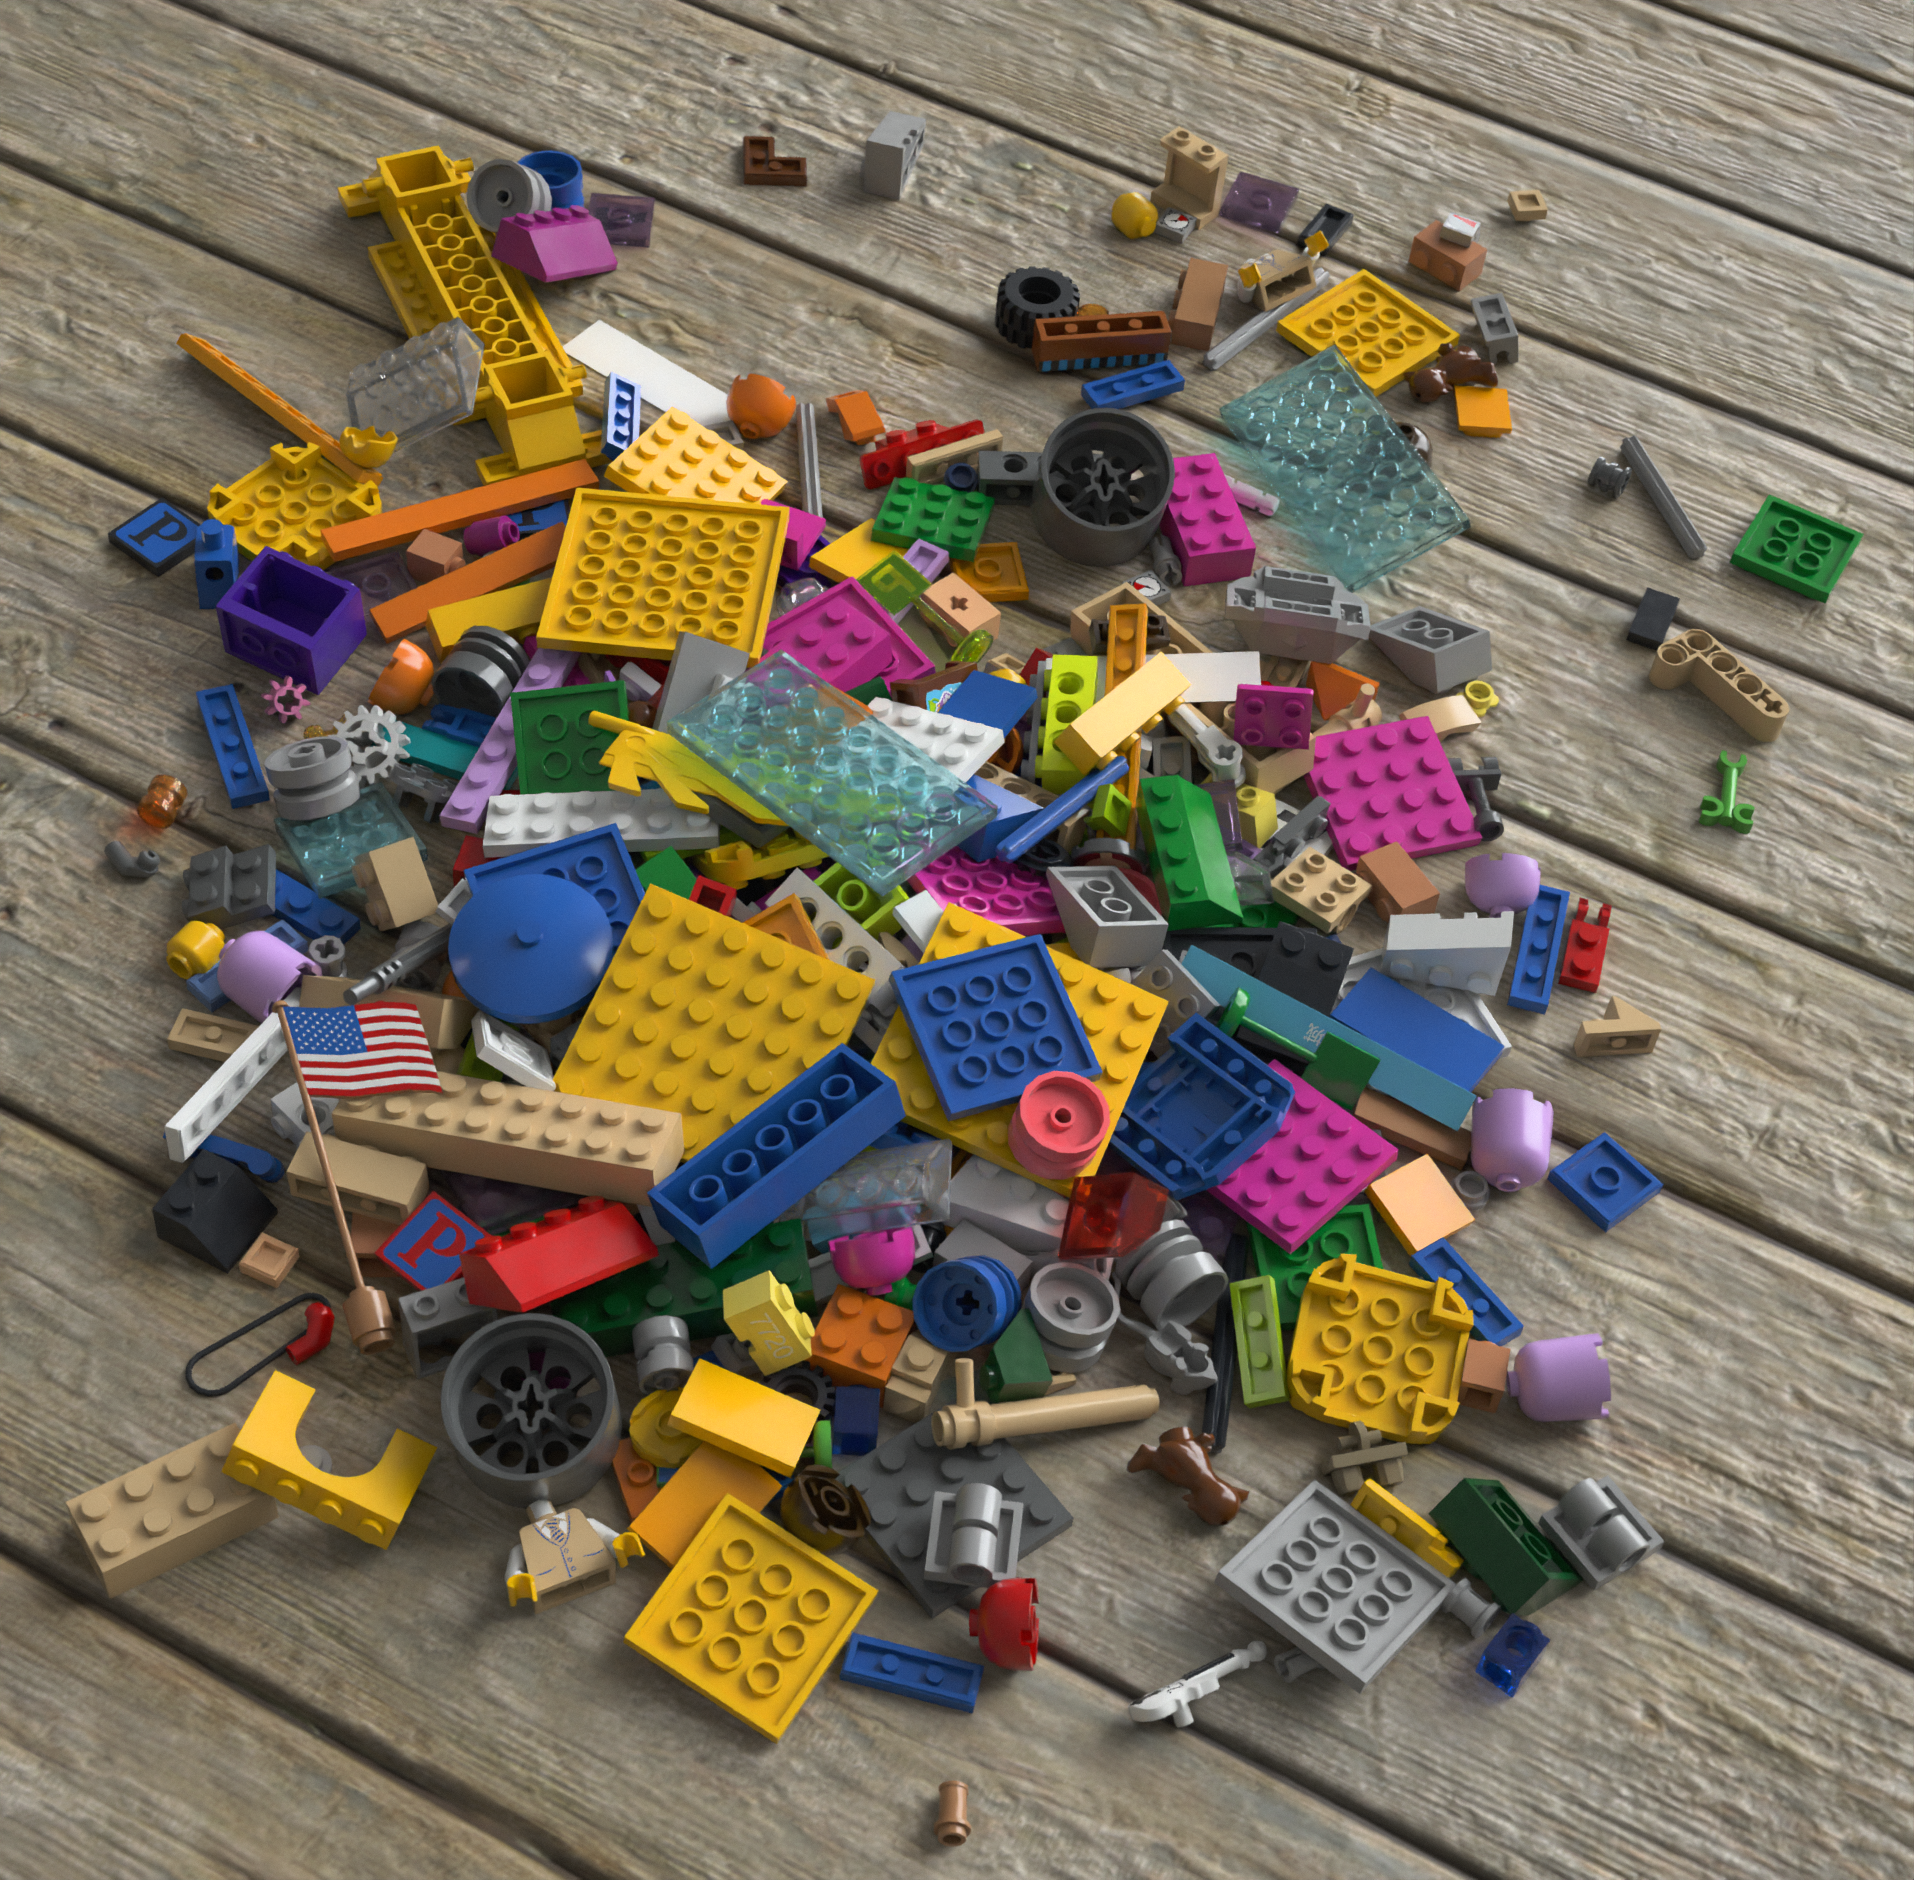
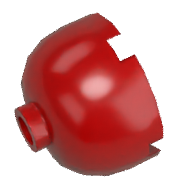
M1009 1578L992 1584L982 1594L979 1609H970V1637H978L980 1650L989 1662L1000 1668L1017 1671L1034 1670L1033 1665H1036L1038 1651L1039 1618H1036V1608L1031 1603L1039 1604L1036 1578Z

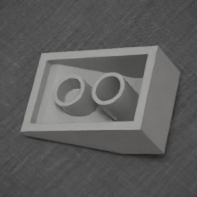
M1421 606L1370 625L1369 638L1415 685L1426 688L1431 693L1442 694L1449 692L1451 687L1463 682L1475 681L1478 679V676L1492 671L1490 632L1486 629Z
M1116 866L1047 868L1046 876L1070 946L1085 964L1098 970H1104L1106 967L1137 969L1141 966H1147L1162 950L1169 924Z

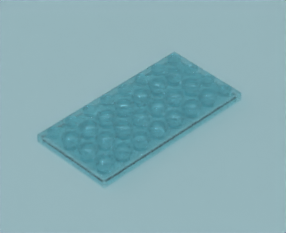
M1336 345L1325 349L1219 408L1224 422L1340 582L1351 593L1471 527L1468 516Z
M782 649L667 721L668 734L881 896L886 895L997 818L998 806Z

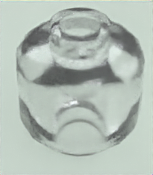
M811 577L784 585L780 591V596L776 598L779 616L827 591L828 588L822 586L815 578Z

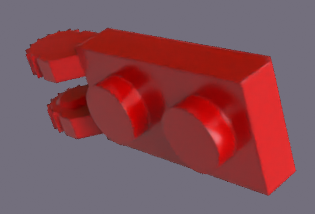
M1580 897L1575 917L1572 919L1558 984L1596 993L1600 982L1610 930L1607 926L1612 905L1603 903L1597 916L1598 924L1594 925L1584 922L1589 908V899Z

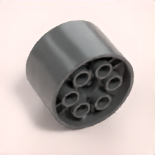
M1094 408L1079 412L1064 420L1052 432L1045 444L1032 489L1031 513L1040 536L1051 549L1062 557L1074 563L1090 567L1114 566L1139 555L1154 538L1174 486L1175 467L1169 446L1151 424L1141 417L1124 410ZM1092 451H1103L1102 458L1099 457L1094 462ZM1053 467L1064 475V479L1049 474L1051 468ZM1074 468H1081L1080 470L1076 471L1072 470ZM1139 469L1144 476L1131 481V475ZM1101 485L1104 487L1105 490H1107L1105 496L1103 495V489L1101 488ZM1057 496H1066L1071 502H1061ZM1130 496H1135L1140 502L1133 503ZM1088 503H1093L1094 507L1090 506ZM1139 515L1144 516V518L1140 520L1136 517ZM1118 523L1121 526H1110V524Z
M534 1313L517 1314L498 1319L475 1332L463 1343L452 1358L444 1376L441 1390L442 1418L459 1461L468 1477L481 1491L503 1504L527 1509L529 1505L537 1500H551L553 1507L568 1503L590 1490L604 1476L615 1458L621 1438L622 1419L609 1364L595 1341L582 1329L564 1319ZM545 1352L541 1374H539L538 1370H531L529 1353ZM515 1376L525 1378L520 1390L513 1392L509 1389H504L506 1381ZM557 1376H565L571 1380L566 1389L554 1388L550 1390L548 1385ZM595 1378L601 1390L575 1398L578 1390ZM480 1379L496 1391L494 1394L495 1399L472 1392ZM532 1400H536L540 1410L535 1412L533 1425L530 1427L525 1412L529 1411ZM555 1409L556 1415L552 1414L551 1410ZM495 1413L503 1417L494 1429H484L480 1426L482 1419L488 1414ZM577 1413H587L592 1416V1419L587 1426L577 1429L569 1425L572 1416ZM547 1427L551 1429L548 1433L543 1435V1430H545ZM521 1428L523 1435L517 1429ZM573 1440L590 1443L580 1451L570 1442ZM483 1442L496 1443L479 1457L470 1448ZM516 1450L524 1454L522 1461L514 1467H506L501 1464L502 1457L509 1451ZM563 1450L568 1453L566 1462L560 1466L554 1467L545 1463L547 1456L553 1451ZM531 1461H538L540 1473L527 1474L531 1468Z

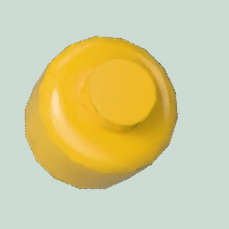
M1131 192L1122 194L1115 200L1112 206L1111 219L1115 227L1127 238L1137 239L1147 237L1153 233L1158 220V210L1141 193Z
M190 921L168 941L166 961L172 971L183 979H189L198 973H206L220 960L219 954L225 945V936L220 928L212 923L205 924L201 921Z

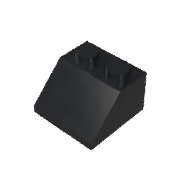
M205 1149L199 1153L152 1208L158 1238L227 1274L278 1214L277 1208L238 1166Z

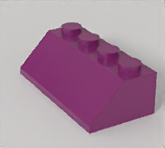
M571 205L570 208L566 209L552 208V211L546 212L535 210L533 214L516 213V216L501 218L491 255L545 283L616 270L618 265L601 221L588 215L589 210L577 205Z

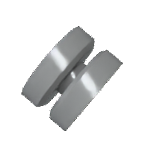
M504 159L486 162L476 170L468 184L466 197L469 212L476 223L493 233L498 232L501 218L516 216V213L533 214L535 210L550 211L552 203L549 185L541 174L527 166Z
M325 736L300 740L285 745L265 759L264 766L269 783L277 787L273 797L278 814L282 818L310 820L325 817L351 806L360 798L361 790L357 776L351 769H348L351 767L352 757L348 743L343 738Z
M1067 1262L1046 1265L1035 1273L1021 1309L1029 1308L1049 1369L1068 1373L1087 1370L1099 1361L1120 1312L1119 1297L1108 1280L1095 1270L1081 1264Z

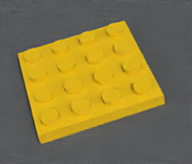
M1362 269L1279 320L1276 328L1277 333L1372 400L1404 380V372L1418 371L1441 356L1437 352L1441 343H1451L1455 347L1458 345L1460 338L1459 333L1365 269Z
M673 406L609 464L604 474V477L630 493L761 504L762 499L774 501L783 492L788 482L777 475L774 470L763 466L748 456L745 451L734 447L720 438L717 433L708 430L691 419L688 414L677 410Z
M727 1493L624 1636L623 1643L775 1744H778L876 1599L878 1590Z

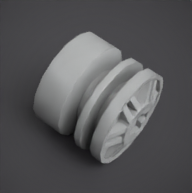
M1176 1219L1163 1222L1137 1238L1124 1251L1115 1269V1274L1120 1279L1122 1285L1127 1287L1133 1299L1141 1300L1140 1306L1143 1312L1158 1330L1165 1327L1170 1320L1184 1327L1196 1321L1220 1299L1226 1290L1229 1280L1224 1270L1211 1254L1202 1252V1244L1196 1236H1193L1186 1223Z

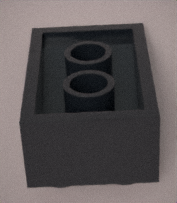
M1279 921L1258 980L1329 1017L1354 948ZM1240 1026L1235 1040L1307 1067L1309 1061Z

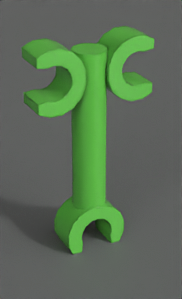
M1722 750L1716 764L1718 771L1723 774L1721 801L1713 796H1704L1700 805L1702 812L1699 817V823L1705 826H1714L1719 822L1722 826L1731 825L1735 831L1748 834L1753 825L1751 817L1755 807L1746 803L1735 806L1737 778L1744 771L1747 757L1741 754L1738 763H1732L1726 757L1727 751Z

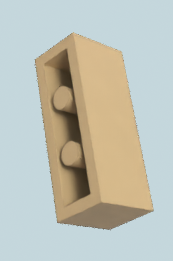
M306 1131L286 1171L291 1195L332 1206L312 1133ZM330 1134L321 1135L343 1210L401 1225L423 1202L429 1189L425 1163H421L410 1156L399 1157L384 1153L370 1145L359 1146L344 1142Z

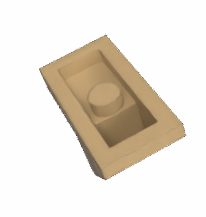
M1611 996L1604 1014V1020L1582 1021L1574 1042L1577 1057L1652 1053L1661 1032V1026L1659 1022L1616 996Z

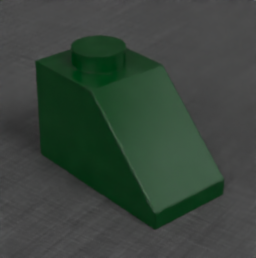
M1029 1308L1021 1309L994 1345L985 1364L980 1368V1385L983 1391H987L990 1404L1042 1398L1053 1382Z

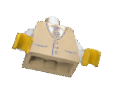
M1321 230L1304 240L1307 247L1300 255L1282 250H1273L1256 259L1245 261L1238 270L1240 276L1237 283L1239 299L1244 303L1252 301L1263 311L1267 312L1316 288L1313 266L1319 258V252L1329 246Z
M537 1500L533 1502L526 1510L531 1524L522 1527L518 1531L519 1544L510 1550L504 1577L508 1588L510 1606H517L516 1600L520 1598H531L532 1607L536 1615L615 1584L616 1561L614 1558L618 1560L619 1566L624 1568L628 1566L627 1557L631 1555L645 1556L639 1536L634 1532H626L620 1535L593 1518L586 1519L578 1508H572L557 1514L551 1500Z

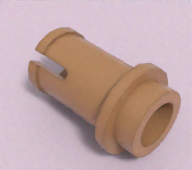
M951 1780L939 1785V1820L934 1823L933 1832L938 1836V1841L945 1846H960L966 1842V1837L971 1834V1825L967 1821V1796L969 1789L967 1784L960 1781Z

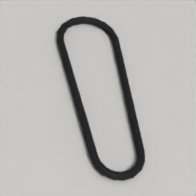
M304 1293L201 1350L190 1359L185 1369V1379L189 1387L197 1394L208 1397L220 1396L230 1392L286 1352L285 1347L306 1335L307 1329L230 1384L217 1390L203 1389L195 1384L192 1378V1369L195 1363L207 1354L301 1301L315 1299L331 1308L328 1299L321 1294Z

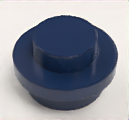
M956 463L950 466L944 474V485L949 486L951 489L974 492L977 487L978 475L967 463Z

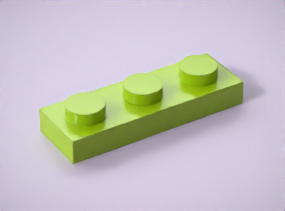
M1270 1275L1229 1283L1244 1404L1251 1409L1290 1401L1275 1280Z

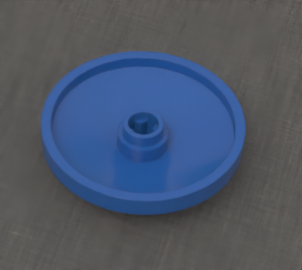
M524 874L494 882L469 899L458 913L452 925L448 952L451 970L457 986L474 1006L486 1014L504 1021L537 1024L565 1017L586 1005L594 997L613 959V937L605 911L586 890L559 877L543 874Z

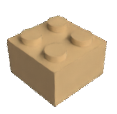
M414 837L353 857L356 864L352 866L355 882L360 889L364 887L369 900L365 904L367 915L373 926L378 924L380 931L396 928L436 913L438 903Z

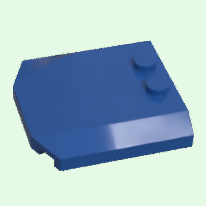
M1198 1013L1191 1016L1167 1038L1171 1048L1136 1078L1108 1143V1147L1174 1200H1179L1220 1185L1280 1130L1295 1095L1291 1082Z

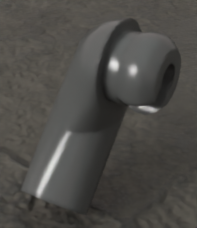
M120 841L109 843L104 850L112 864L124 876L149 878L158 871L157 866L160 863V858L154 851L149 850L147 853L146 850L140 852L139 857H134L130 855Z

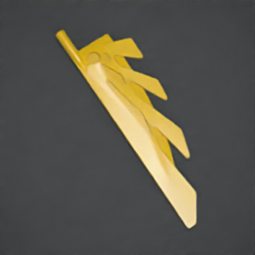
M595 710L591 712L588 723L591 726L620 734L599 761L600 765L611 768L608 786L616 791L640 797L641 788L637 776L658 782L677 808L708 814L709 806L693 793L698 792L716 796L756 823L800 827L801 819L777 806L806 808L852 827L897 823L904 817L905 810L903 807L650 729Z

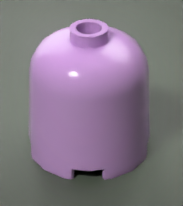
M251 931L236 940L231 939L224 945L219 954L221 960L217 971V980L220 990L261 1024L273 1012L272 1006L276 1001H284L296 987H302L303 975L322 976V969L318 964L265 931Z
M1515 1088L1493 1090V1097L1484 1100L1481 1097H1477L1472 1106L1471 1160L1475 1172L1482 1175L1488 1184L1504 1192H1515L1540 1181L1545 1175L1550 1158L1554 1113L1551 1103L1549 1101L1541 1103L1533 1100V1092Z
M1599 1334L1534 1341L1526 1344L1518 1351L1514 1360V1371H1507L1506 1385L1509 1397L1517 1396L1519 1407L1527 1417L1540 1422L1609 1418L1608 1409L1603 1408L1602 1402L1611 1401L1610 1376L1607 1359H1598L1596 1347L1603 1344Z

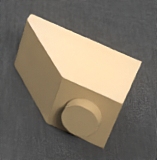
M918 1328L909 1334L892 1366L891 1376H897L932 1391L931 1407L958 1352H949L934 1346L921 1334Z

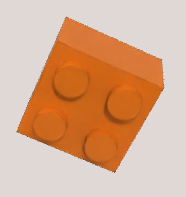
M838 1284L817 1325L814 1336L811 1338L812 1357L805 1359V1361L810 1362L811 1371L818 1365L823 1369V1377L829 1374L832 1379V1387L835 1386L836 1391L883 1408L885 1388L891 1378L892 1366L909 1334L916 1330L913 1311Z

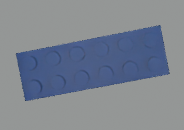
M841 1043L648 1191L647 1195L659 1225L712 1269L906 1116L896 1082Z

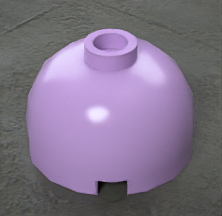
M1502 853V860L1489 861L1490 854H1483L1473 857L1465 863L1466 894L1472 904L1481 911L1489 913L1491 918H1501V913L1505 911H1514V914L1520 913L1532 905L1538 896L1540 868H1538V862L1532 858L1512 853Z

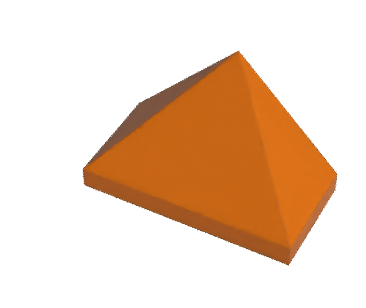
M1314 661L1310 663L1306 680V687L1314 691L1313 700L1324 721L1329 720L1332 715L1341 709H1345L1348 704L1356 700L1363 684H1371L1375 688L1372 699L1376 701L1380 685L1377 681L1336 664Z

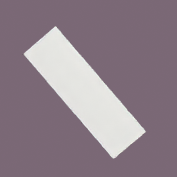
M601 320L595 322L563 346L565 353L605 377H608L609 373L613 372L640 385L641 398L664 412H667L673 406L677 410L688 414L691 419L702 426L730 421L726 406L727 394Z
M1259 651L1164 654L1191 683V686L1181 695L1185 700L1184 703L1236 701L1238 684L1261 685ZM1146 655L1145 664L1156 655ZM1097 656L1098 685L1096 703L1105 695L1107 656ZM1046 658V669H1052L1053 658ZM1046 692V698H1049V692Z

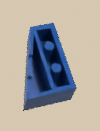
M973 774L927 823L942 835H945L974 860L981 862L997 857L996 846L1042 811L1044 807Z

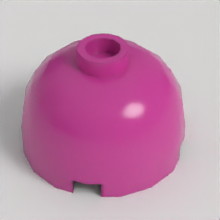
M911 1226L861 1232V1235L854 1236L853 1240H849V1236L846 1235L828 1241L830 1258L834 1270L840 1279L851 1287L866 1288L867 1295L870 1296L892 1292L891 1283L905 1278L912 1269L915 1259V1242Z

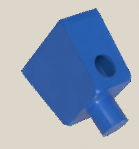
M216 519L206 520L196 529L194 564L200 609H216L217 603L239 578L240 558L235 529L232 525H223ZM212 567L220 568L224 573L223 577L218 580H212L214 579Z

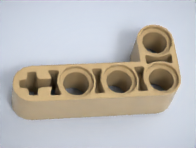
M1700 629L1687 630L1658 647L1649 673V679L1653 685L1664 690H1671L1690 681L1755 739L1762 742H1772L1779 738L1789 712L1788 703L1709 633Z

